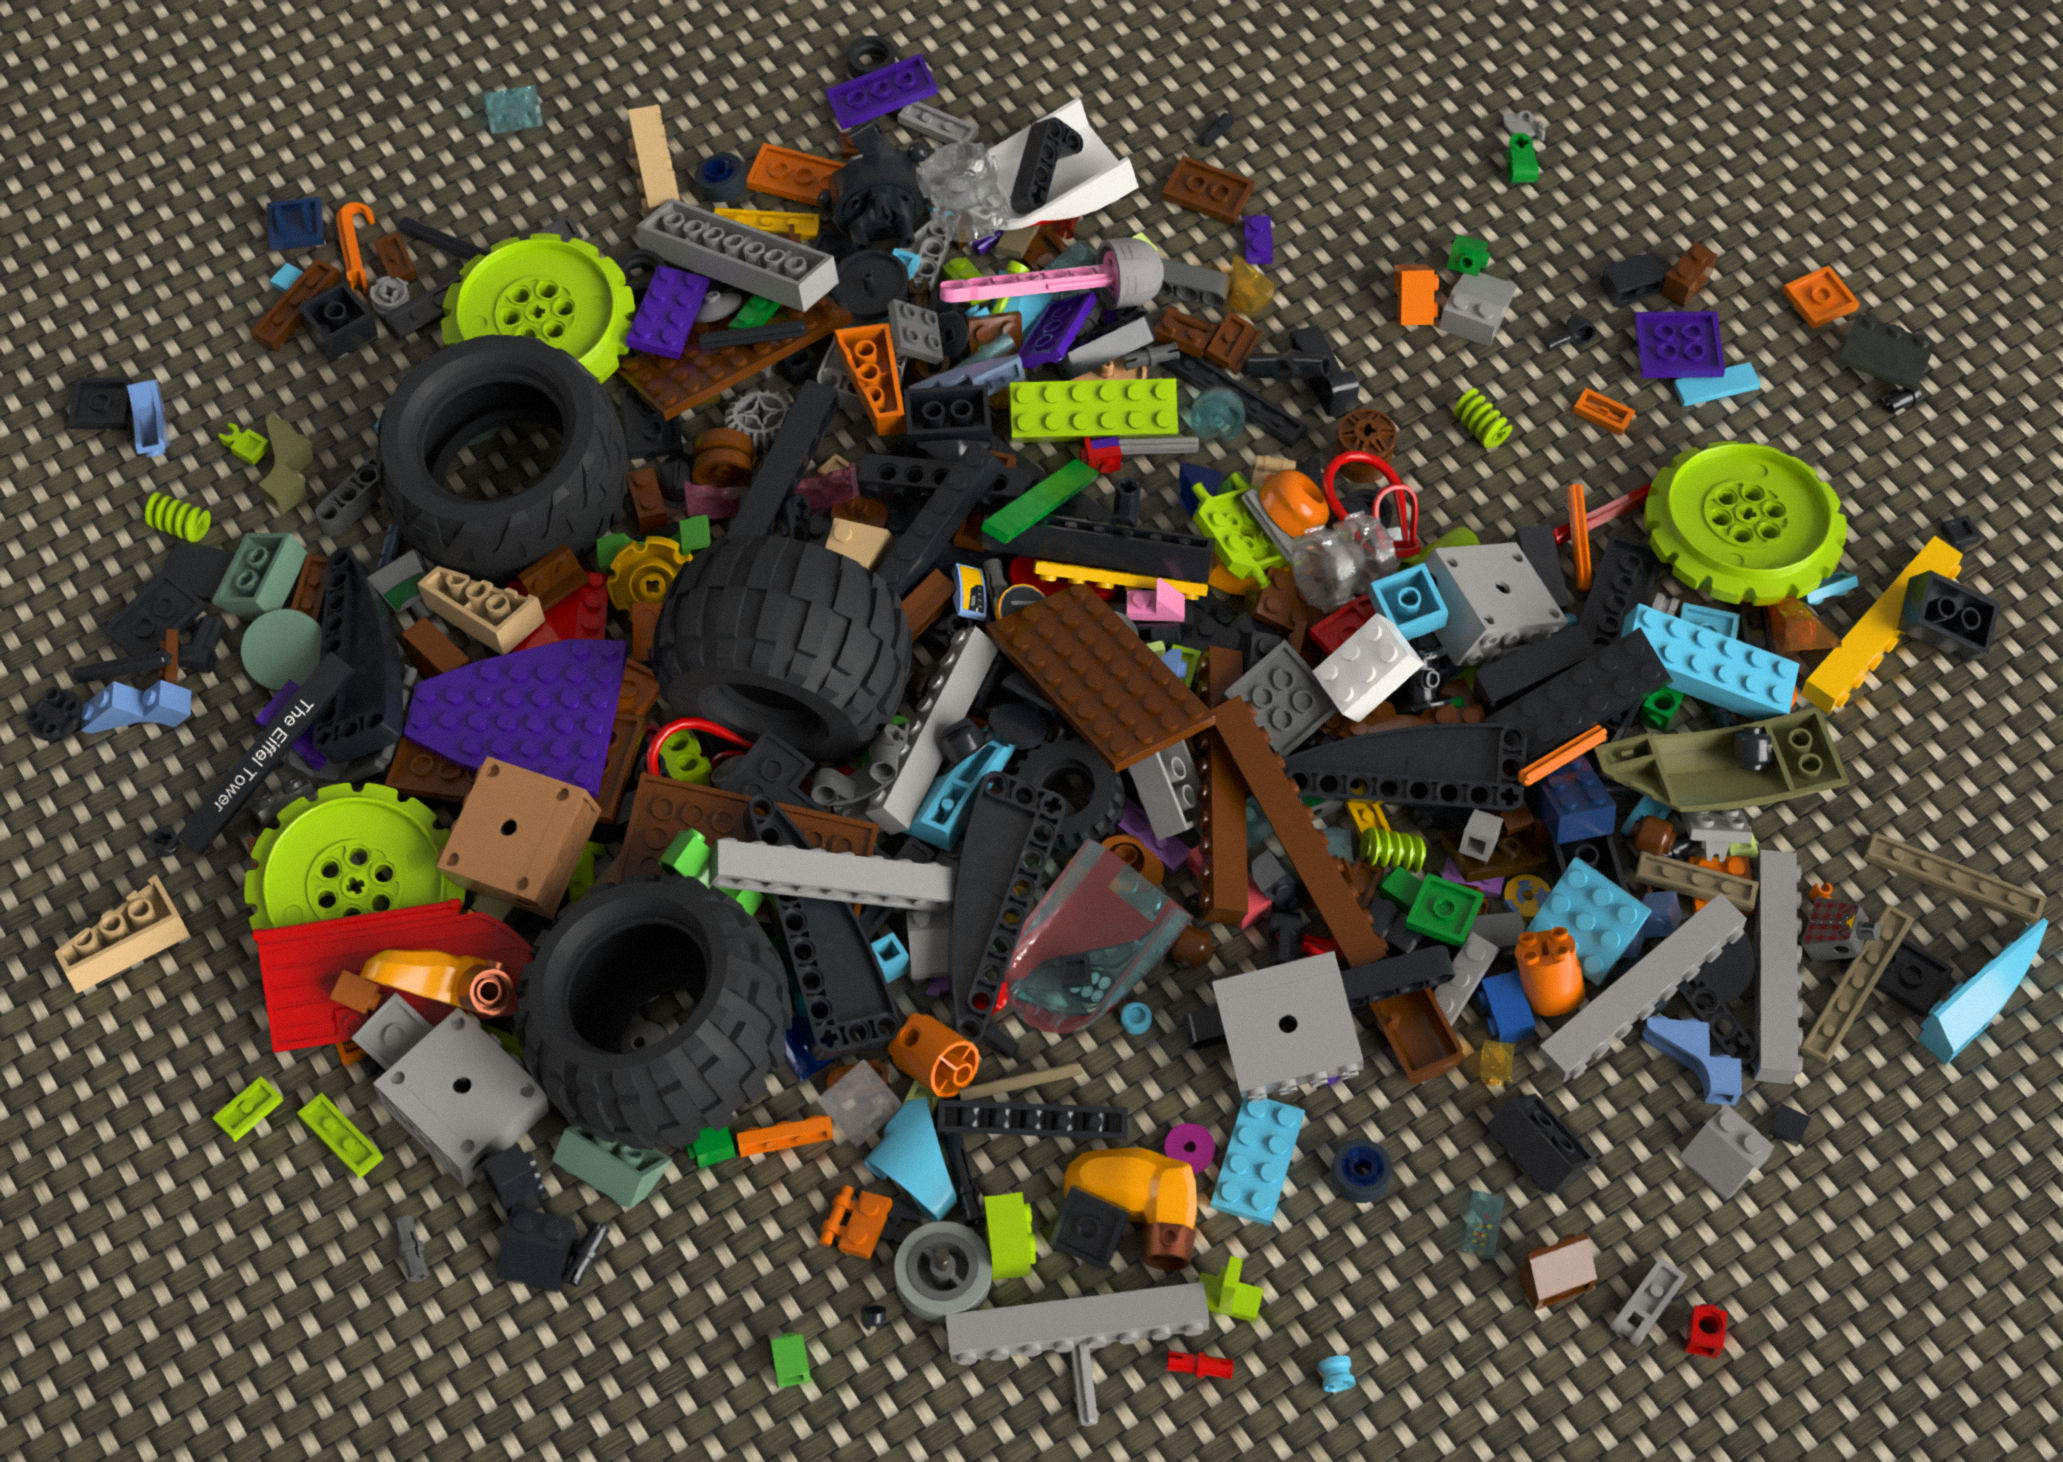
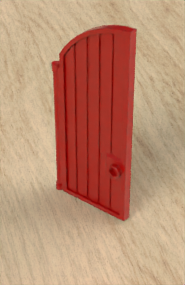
M460 898L438 903L252 930L254 942L257 941L273 1053L351 1041L359 1029L395 992L433 1027H437L458 1008L373 981L370 982L380 986L378 992L382 994V997L375 1011L369 1009L367 1015L330 999L343 969L360 976L366 961L384 950L435 949L458 957L471 955L486 961L488 959L506 965L504 972L512 980L516 990L520 971L523 970L524 963L534 962L529 952L532 947L508 925L482 911L459 915V910H461L462 906ZM514 990V998L510 1006L503 1012L493 1016L464 1009L461 1010L466 1014L471 1012L478 1020L514 1015L513 1011L519 1010L518 998Z

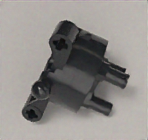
M872 118L849 131L852 143L863 157L831 173L829 189L822 190L818 194L817 203L823 210L833 209L836 224L845 234L851 236L855 252L869 250L868 241L885 240L895 236L899 238L900 247L911 248L913 243L916 242L912 226L921 217L923 206L939 198V192L934 181L929 176H921L917 172L915 163H921L927 159L928 149L921 142L912 143L905 152L900 148L895 149L885 136L880 123L875 118Z

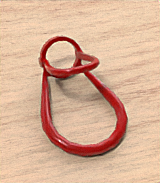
M1346 451L1333 457L1323 473L1322 488L1325 500L1338 519L1368 553L1374 554L1377 559L1404 558L1421 553V543L1416 539L1418 501L1412 488L1403 484L1394 469L1376 455L1365 451ZM1348 462H1363L1375 467L1385 476L1390 484L1377 493L1372 504V520L1377 538V545L1371 547L1335 494L1333 486L1334 475L1340 466ZM1404 490L1411 500L1410 540H1408ZM1392 491L1403 540L1384 542L1379 520V505L1384 495ZM1395 548H1408L1403 550H1388Z
M701 717L678 718L663 725L651 739L646 754L647 773L661 776L658 769V755L661 746L670 735L682 729H700L748 749H751L754 743L715 722ZM728 750L718 753L709 761L712 771L715 764L721 759L736 755L745 756L748 752ZM712 773L708 774L709 780H710V785H711V774H712Z

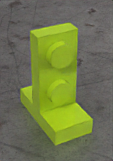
M1230 1256L1228 1267L1221 1265L1219 1276L1201 1272L1199 1282H1204L1209 1311L1256 1322L1264 1289L1239 1282L1243 1259Z

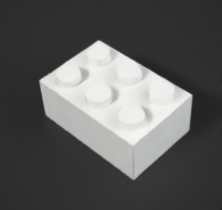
M1376 613L1314 669L1312 673L1340 712L1359 723L1423 666L1424 663L1395 624Z

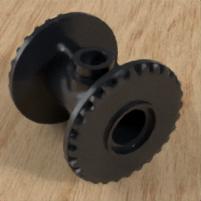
M1439 646L1413 648L1424 665L1407 679L1409 698L1395 702V709L1398 711H1420L1450 704L1452 702L1451 695L1436 694L1435 687L1440 682V676L1432 668L1431 659L1445 655V648Z

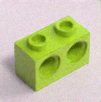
M686 729L670 735L662 744L659 753L665 758L666 767L671 779L710 787L708 774L712 773V768L707 757L700 756L702 751L697 738H691Z

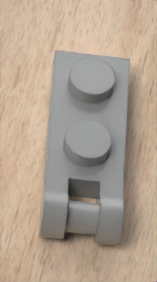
M1660 1257L1617 1316L1610 1329L1617 1334L1619 1332L1630 1338L1629 1342L1638 1347L1682 1286L1687 1275ZM1631 1315L1642 1322L1638 1328L1628 1322Z

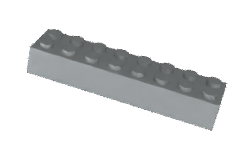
M673 198L636 226L642 249L655 252L663 260L802 312L809 309L839 283L834 256Z

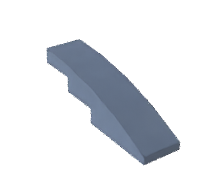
M1016 354L962 366L911 385L909 389L988 384V395L990 396L1007 388L1010 382L1024 380L1025 374L1021 357Z

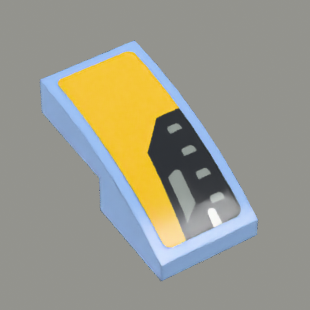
M956 563L952 570V575L957 588L953 596L957 614L984 621L986 618L987 599L982 569Z

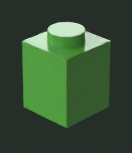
M784 1333L779 1335L777 1339L771 1340L778 1387L782 1388L811 1382L803 1334Z

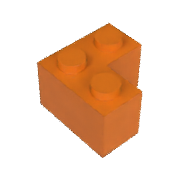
M1427 264L1394 265V292L1398 295L1397 322L1400 325H1434V318L1438 317V302L1434 301V291L1439 288L1438 274H1434V270Z

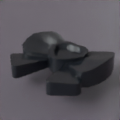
M890 1197L894 1204L888 1213V1218L879 1239L884 1242L895 1241L899 1245L908 1236L907 1233L899 1228L902 1224L901 1219L919 1223L920 1220L916 1207L910 1208V1205L903 1199Z

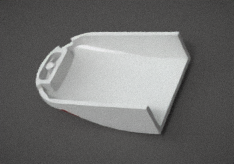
M1077 97L1037 121L1057 117L1076 130L1083 139V149L1079 154L1057 160L1047 200L1043 207L1036 211L1019 215L1013 211L1010 203L1014 183L1032 125L989 149L972 163L967 170L968 176L965 183L962 184V197L971 217L988 228L1016 230L1049 224L1096 211L1138 188L1131 161L1128 157L1120 161L1116 159L1088 125L1081 100Z

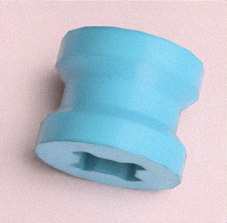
M1333 1356L1319 1362V1371L1324 1374L1322 1382L1324 1391L1338 1392L1347 1390L1355 1385V1378L1349 1371L1351 1367L1350 1357Z

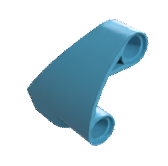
M928 1099L908 1100L888 1122L884 1130V1138L863 1162L880 1179L885 1180L887 1176L893 1179L909 1192L920 1211L933 1222H938L957 1203V1196L939 1146Z

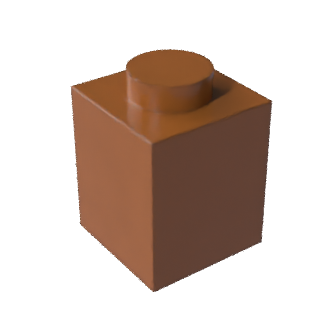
M343 969L330 999L367 1015L369 1009L375 1011L382 994L378 992L379 985Z

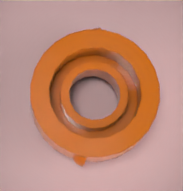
M1284 469L1276 474H1269L1264 480L1265 484L1259 489V497L1271 519L1284 532L1299 541H1307L1312 536L1318 537L1321 535L1323 526L1329 519L1330 509L1323 492L1317 484L1305 474L1294 469Z

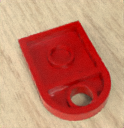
M1369 594L1355 598L1310 629L1309 636L1328 656L1376 614L1369 599Z

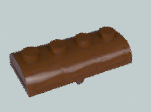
M1430 988L1369 1003L1371 1011L1400 1062L1409 1083H1422L1449 1072L1457 1067L1465 1058L1462 1052L1463 1048Z

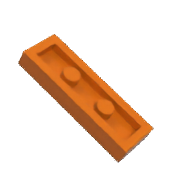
M812 1115L803 1121L793 1123L791 1121H781L773 1127L762 1129L760 1127L747 1128L742 1133H737L740 1156L745 1157L832 1140L833 1130L830 1115L824 1117L822 1115Z

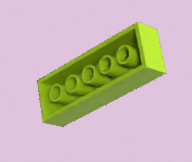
M1176 378L1010 382L1008 386L1010 443L1084 441V437H1090V441L1101 437H1118L1120 439L1176 437L1178 435Z

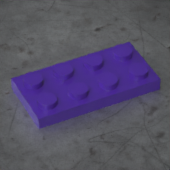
M921 53L825 90L841 130L938 94L937 86Z
M658 265L626 338V347L679 360L703 303L704 296L708 291L710 278Z
M1093 291L1054 301L1046 305L1017 352L1021 357L1023 369H1034L1046 362L1056 363L1065 357L1067 349L1074 342L1076 334L1082 328V324L1091 313V309L1097 301Z

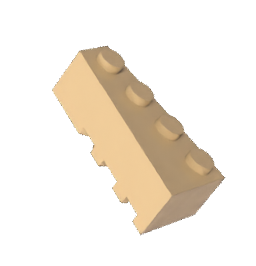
M659 105L628 110L632 138L627 139L630 155L635 154L636 158L632 159L635 174H640L641 178L636 179L639 194L645 195V198L641 199L643 213L649 214V216L671 198L680 201Z
M834 518L825 548L843 554L875 572L884 562L885 554L889 548L892 549L896 539L887 529Z
M437 566L417 583L427 608L501 655L508 654L545 621L538 597L518 595L517 590L510 588L502 590L493 587L491 582L485 580L477 582L471 580L469 575Z
M157 874L147 880L149 884L141 891L137 892L134 890L125 897L127 901L115 911L108 910L103 914L101 921L93 928L86 927L54 952L76 994L189 936L179 913Z

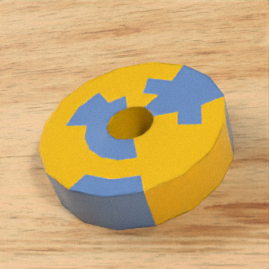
M1522 874L1512 878L1507 883L1503 894V905L1508 913L1521 912L1523 922H1532L1550 895L1551 890L1548 884L1540 877ZM1523 896H1530L1532 900L1527 901Z

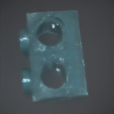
M536 85L484 93L492 134L543 126Z

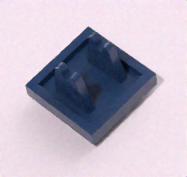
M320 197L267 203L268 236L271 251L325 244L323 211Z

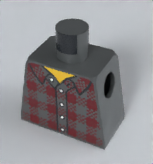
M1816 897L1802 946L1812 961L1855 958L1861 954L1865 940H1879L1881 927L1878 922H1869L1864 910L1858 904Z

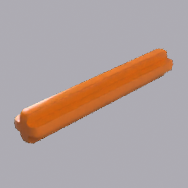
M1572 484L1567 488L1576 590L1580 593H1586L1591 591L1593 584L1584 491L1581 484Z
M1595 725L1518 772L1519 777L1517 778L1519 783H1523L1524 786H1530L1606 740V729H1602L1600 725Z

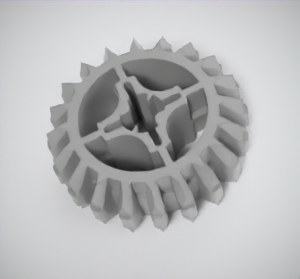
M757 389L753 394L746 391L744 397L737 396L736 401L729 404L725 414L724 427L747 434L753 441L754 455L760 450L766 453L772 448L774 434L776 431L781 430L784 415L788 409H792L794 402H790L788 396L781 397L779 391L773 394L770 393L769 389L765 392H759Z

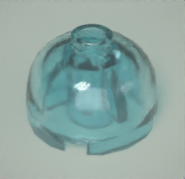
M1215 386L1202 391L1192 404L1190 413L1192 429L1198 436L1207 441H1212L1211 436L1224 437L1222 442L1237 437L1243 430L1246 416L1243 401L1236 392L1227 387Z

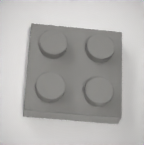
M395 992L359 1029L352 1039L387 1071L428 1035L434 1027Z

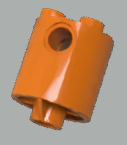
M1559 926L1536 933H1522L1518 937L1519 943L1515 947L1514 955L1520 970L1519 978L1531 1011L1543 1016H1558L1569 1013L1579 1007L1585 1000L1586 990L1581 966L1576 955V943L1573 937L1568 934L1567 929Z
M911 1014L896 1038L888 1046V1053L892 1055L893 1062L898 1069L934 1094L943 1098L953 1097L959 1093L960 1089L966 1088L973 1080L978 1069L979 1052L976 1046L929 1015Z

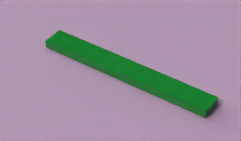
M1076 458L986 519L981 529L1001 543L1006 544L1096 481L1100 472Z

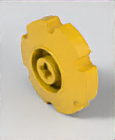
M648 536L644 545H639L633 540L624 545L613 558L610 568L616 574L609 575L608 593L617 610L627 609L630 612L628 619L631 622L632 603L663 602L667 589L686 560L692 561L693 556L690 553L682 555L678 552L679 543L665 537ZM655 580L659 581V583H657V582H654L653 584L649 583V581H651V582H653V581H655Z

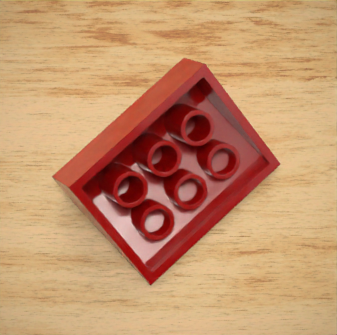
M585 571L590 581L546 612H543L545 621L513 648V652L567 639L605 640L608 602L607 580L610 574Z

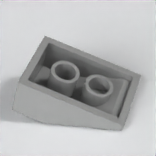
M1479 272L1478 276L1463 273L1445 304L1439 329L1490 347L1518 285Z

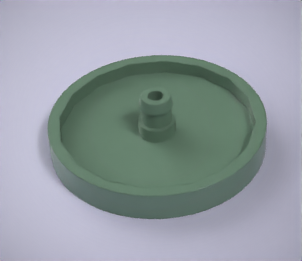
M277 609L261 615L248 627L242 640L241 657L246 671L258 685L273 692H279L289 679L301 687L313 673L314 668L319 665L322 629L310 616L297 610Z

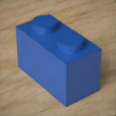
M1517 970L1481 979L1480 991L1476 992L1480 1009H1486L1488 1015L1486 1019L1487 1030L1491 1037L1495 1036L1498 1046L1534 1037L1536 1024Z

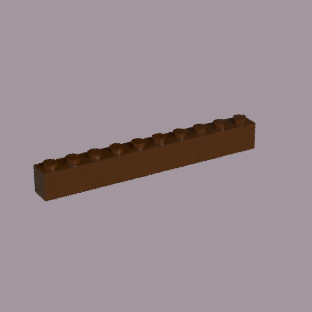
M1209 646L1205 653L1199 656L1196 672L1200 673V682L1197 686L1196 695L1210 710L1225 702L1221 695L1243 676L1242 651ZM1213 725L1200 731L1197 740V747L1201 749V758L1197 769L1198 775H1201V785L1198 790L1201 812L1198 825L1202 828V837L1199 842V854H1202L1199 880L1203 881V891L1200 895L1199 905L1200 908H1203V920L1237 926L1248 914L1246 784Z
M1239 694L1211 709L1216 716L1214 727L1350 969L1387 959L1385 952L1389 950L1387 942L1381 933L1376 935L1370 926L1375 923L1367 907L1361 909L1357 903L1356 898L1359 897L1357 889L1351 880L1346 883L1340 873L1345 870L1336 854L1331 856L1326 846L1330 844L1322 828L1316 830L1311 820L1315 816L1307 802L1301 804L1296 794L1301 791L1294 778L1290 777L1287 779L1282 768L1286 767L1280 753L1278 751L1273 753L1267 744L1272 740L1265 727L1262 725L1258 728L1253 717L1257 716V713L1249 700L1244 702Z

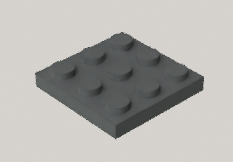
M1283 640L1221 695L1225 702L1239 694L1244 702L1247 700L1251 702L1257 713V716L1253 717L1258 728L1262 725L1265 727L1272 740L1267 744L1273 753L1278 751L1282 759L1289 755L1339 710L1312 673L1313 670L1286 640Z

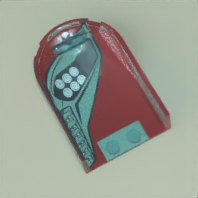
M1088 837L1024 923L1004 977L1007 983L1005 991L1008 995L1007 1000L1015 1013L1034 1028L1055 1034H1067L1083 1030L1098 1021L1151 971L1194 916L1106 846ZM1089 953L1092 986L1062 989L1059 956Z

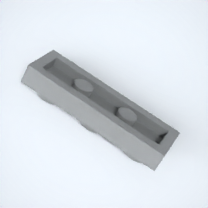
M918 101L904 106L898 114V123L964 151H967L978 135V126Z
M1471 932L1452 963L1456 975L1455 978L1447 983L1438 985L1433 993L1451 1027L1500 948L1474 932Z

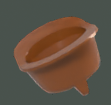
M1132 834L1114 835L1108 837L1100 844L1097 855L1106 846L1127 863L1116 877L1124 881L1125 887L1135 892L1146 893L1153 891L1161 884L1164 878L1163 864L1159 857L1144 846L1137 836Z

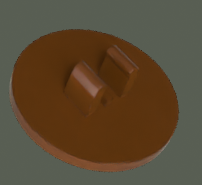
M852 491L842 495L834 503L831 511L832 524L834 518L884 528L888 519V511L882 499L873 500L861 497L860 491Z

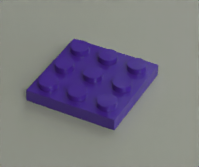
M1717 311L1635 312L1634 323L1641 378L1724 377L1725 365Z

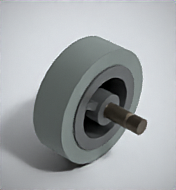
M949 1221L925 1224L905 1238L896 1254L894 1269L898 1295L903 1304L913 1314L926 1321L946 1323V1315L976 1311L983 1304L991 1286V1258L983 1240L973 1230L964 1225Z

